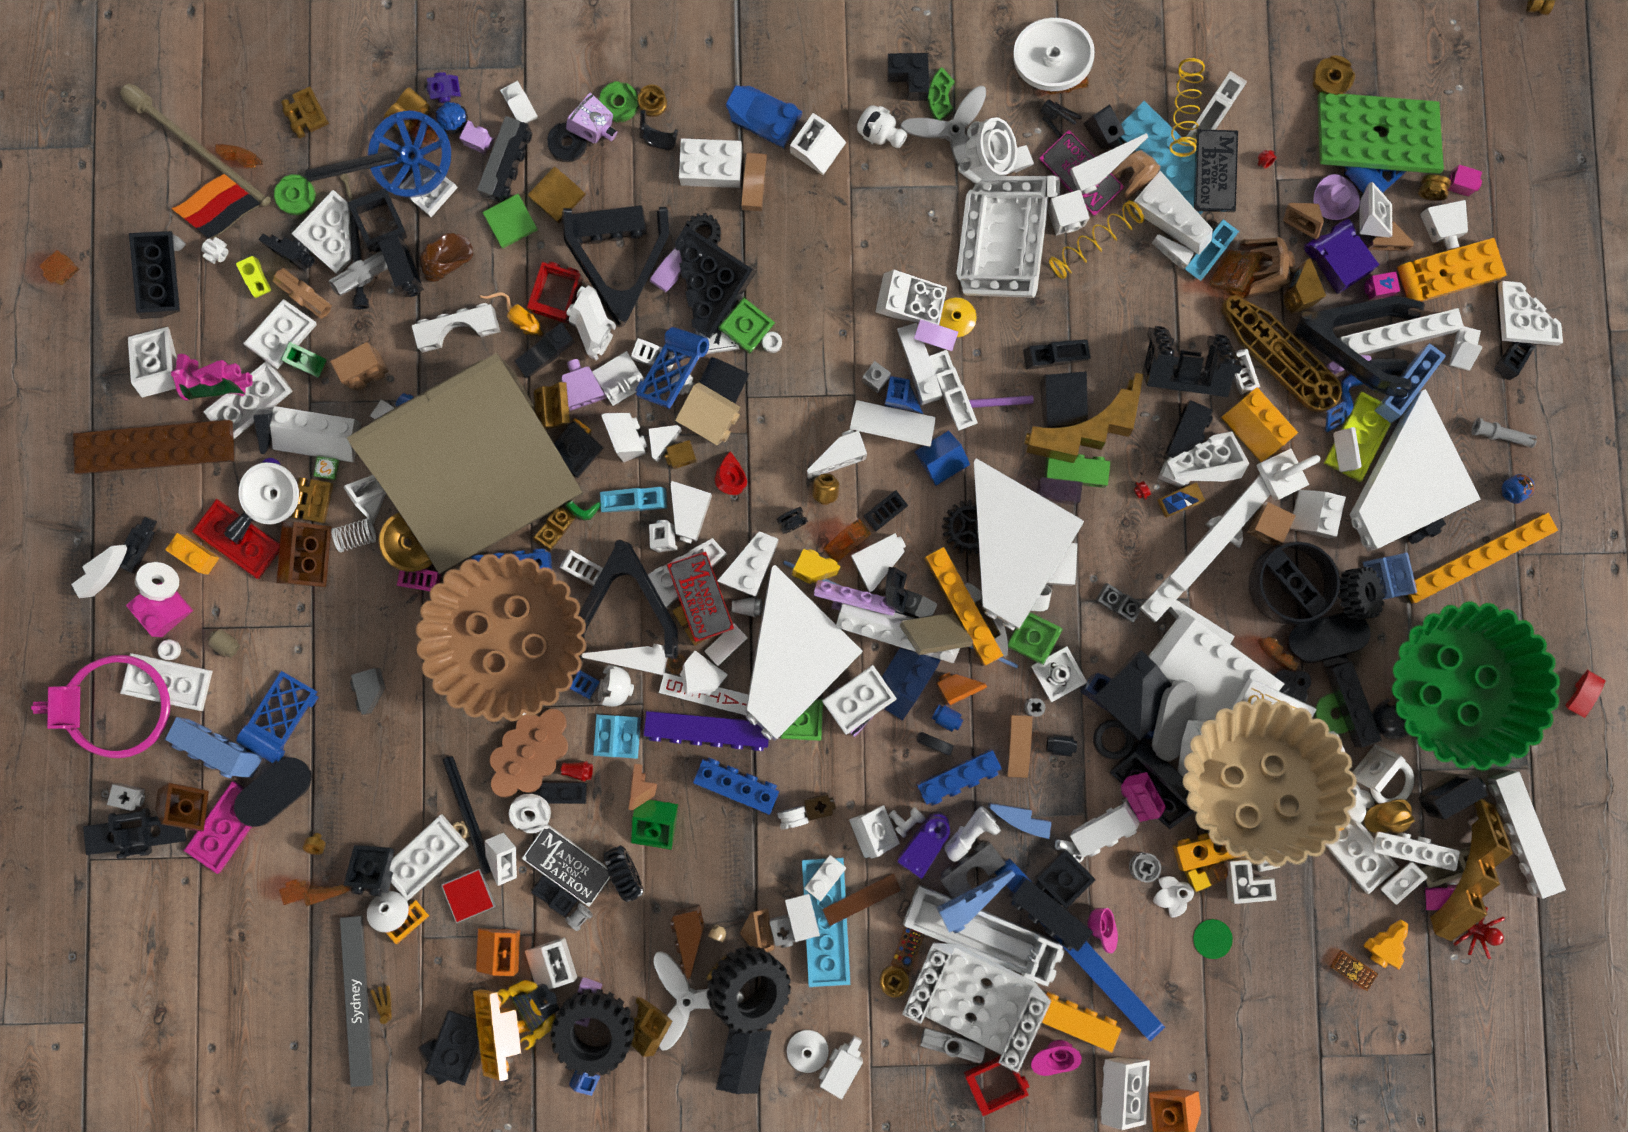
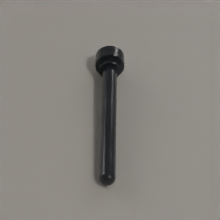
M351 215L353 263L361 260L360 236L358 226L353 215ZM355 287L356 295L352 299V308L356 310L368 309L369 299L364 294V287Z

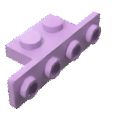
M818 580L816 583L814 596L833 600L832 609L840 610L842 603L891 616L894 615L895 610L887 606L886 597Z

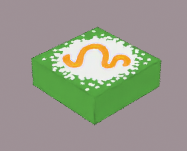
M317 456L314 476L336 480L339 460Z

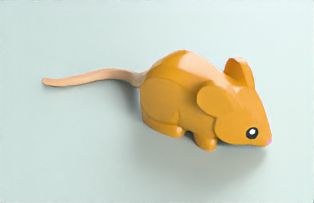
M497 292L489 296H479L483 299L497 296L505 297L508 320L515 327L520 328L526 335L543 336L540 324L533 313L530 314L519 304L511 306L510 298L507 294Z

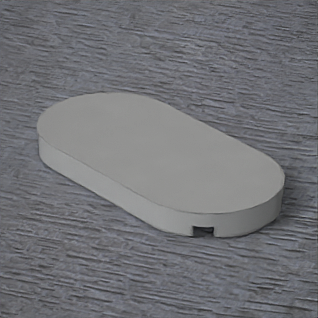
M1182 679L1171 683L1173 685L1170 688L1167 687L1163 693L1152 740V748L1156 752V756L1165 761H1171L1180 755L1188 720H1192L1195 708L1196 689L1192 683Z

